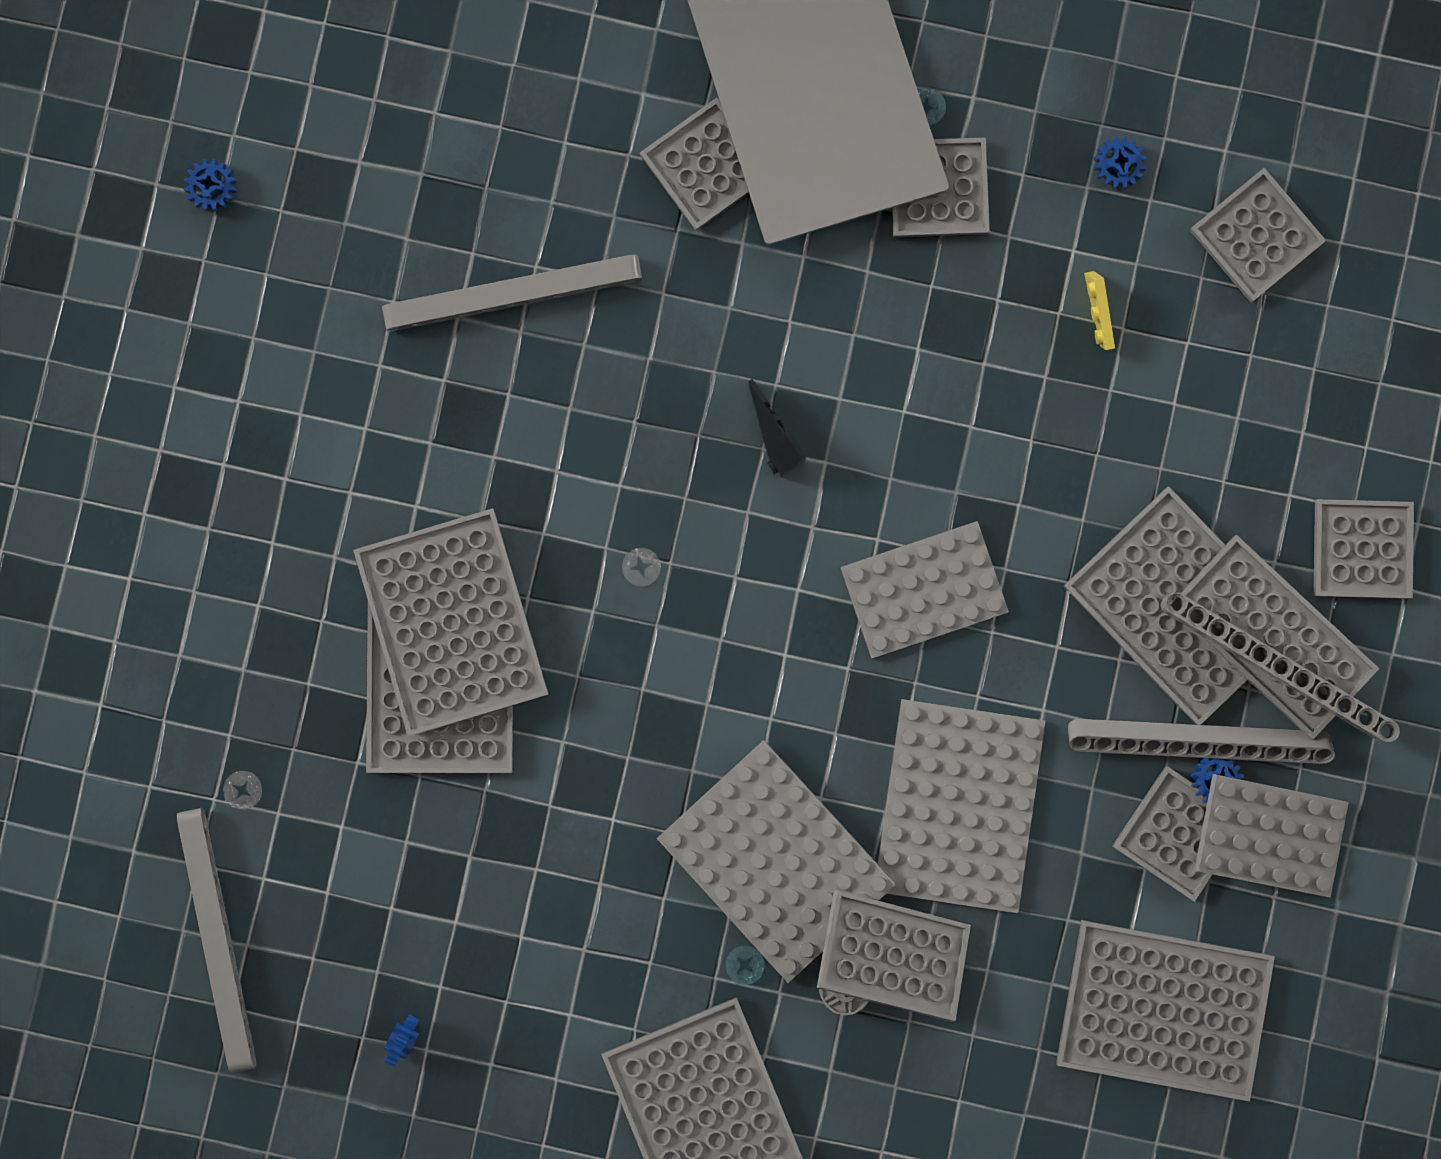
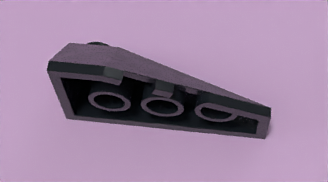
M751 379L748 381V386L767 457L770 460L767 462V465L774 475L778 473L782 477L805 462L806 455L790 431L785 432L780 417L775 411H771L770 403L754 380Z

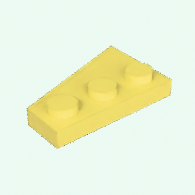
M1094 271L1086 272L1084 275L1092 306L1091 315L1097 329L1095 330L1097 345L1100 344L1105 350L1114 349L1115 344L1104 277Z

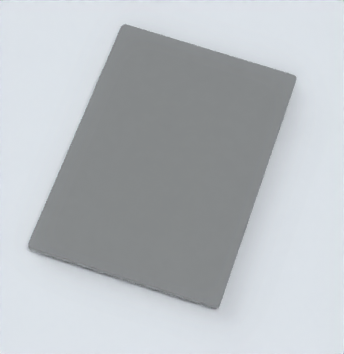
M687 0L764 242L767 245L948 190L949 184L888 0Z

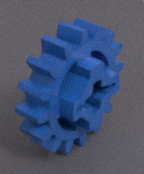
M1114 137L1113 143L1106 140L1104 143L1105 148L1100 146L1097 150L1100 155L1094 157V161L1099 162L1093 168L1096 171L1100 170L1097 179L1104 177L1103 185L1106 186L1110 182L1114 190L1118 185H1121L1122 190H1125L1127 183L1134 186L1136 184L1135 179L1140 180L1143 176L1139 171H1145L1146 166L1141 164L1147 159L1146 156H1140L1143 148L1136 149L1134 147L1136 145L1135 140L1131 144L1127 143V137H1124L1122 142H1119L1118 137ZM1112 150V158L1105 160L1106 154ZM1117 159H1119L1120 163H1124L1122 168L1120 164H1115ZM1135 166L1134 172L1128 176V168Z
M203 159V165L199 166L195 162L194 167L196 169L194 171L187 170L191 176L190 178H184L183 181L189 184V186L183 189L186 193H191L187 199L190 202L195 201V207L200 208L203 205V210L206 212L212 207L217 212L218 205L221 204L226 208L225 201L234 200L230 193L237 192V189L232 186V184L237 183V180L234 177H230L233 171L231 169L226 170L227 165L224 162L218 166L216 159H212L211 164L206 159ZM219 172L224 176L225 183L219 181ZM211 182H213L215 185L210 186L209 189L205 186L207 184L210 185ZM195 188L202 191V198L197 195Z
M1203 758L1199 764L1194 766L1197 772L1193 773L1191 778L1195 779L1196 782L1191 786L1198 788L1199 791L1195 795H1202L1204 797L1203 803L1208 802L1213 774L1235 779L1244 778L1243 774L1237 773L1240 766H1232L1233 759L1225 761V759ZM1214 766L1211 771L1206 772L1208 767Z
M409 1014L404 1024L397 1022L384 1047L385 1050L389 1051L384 1063L395 1067L400 1057L406 1060L419 1035L418 1032L414 1031L419 1022L418 1018Z

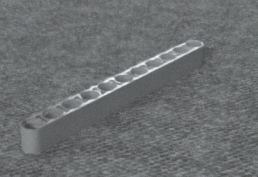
M627 255L390 303L382 306L386 331H396L640 281L643 277L638 255Z
M1171 593L1162 599L1161 608L1170 617L1375 740L1392 742L1398 738L1400 728L1393 720L1183 594ZM1172 597L1179 601L1180 606L1177 611L1169 607V601ZM1193 610L1200 613L1201 619L1197 624L1193 623L1190 619V614ZM1214 623H1218L1221 626L1222 631L1219 636H1215L1211 631ZM1236 635L1241 637L1243 642L1239 649L1235 648L1232 644V640ZM1257 648L1261 649L1264 654L1261 661H1257L1254 658L1253 653ZM1277 661H1281L1285 666L1282 674H1278L1275 671ZM1300 673L1306 679L1302 687L1296 683V677ZM1321 686L1327 691L1324 699H1320L1317 695V690ZM1341 699L1346 700L1348 704L1345 712H1341L1338 707ZM1362 712H1366L1369 716V720L1365 725L1360 722V714ZM1385 724L1390 729V733L1386 738L1381 734V728Z
M1075 719L1068 724L1069 745L1071 749L1079 752L1326 764L1335 758L1332 738L1329 733L1321 731L1314 739H1311L1301 730L1092 719Z
M203 808L177 813V823L227 1066L231 1074L255 1069L256 1057L206 815Z

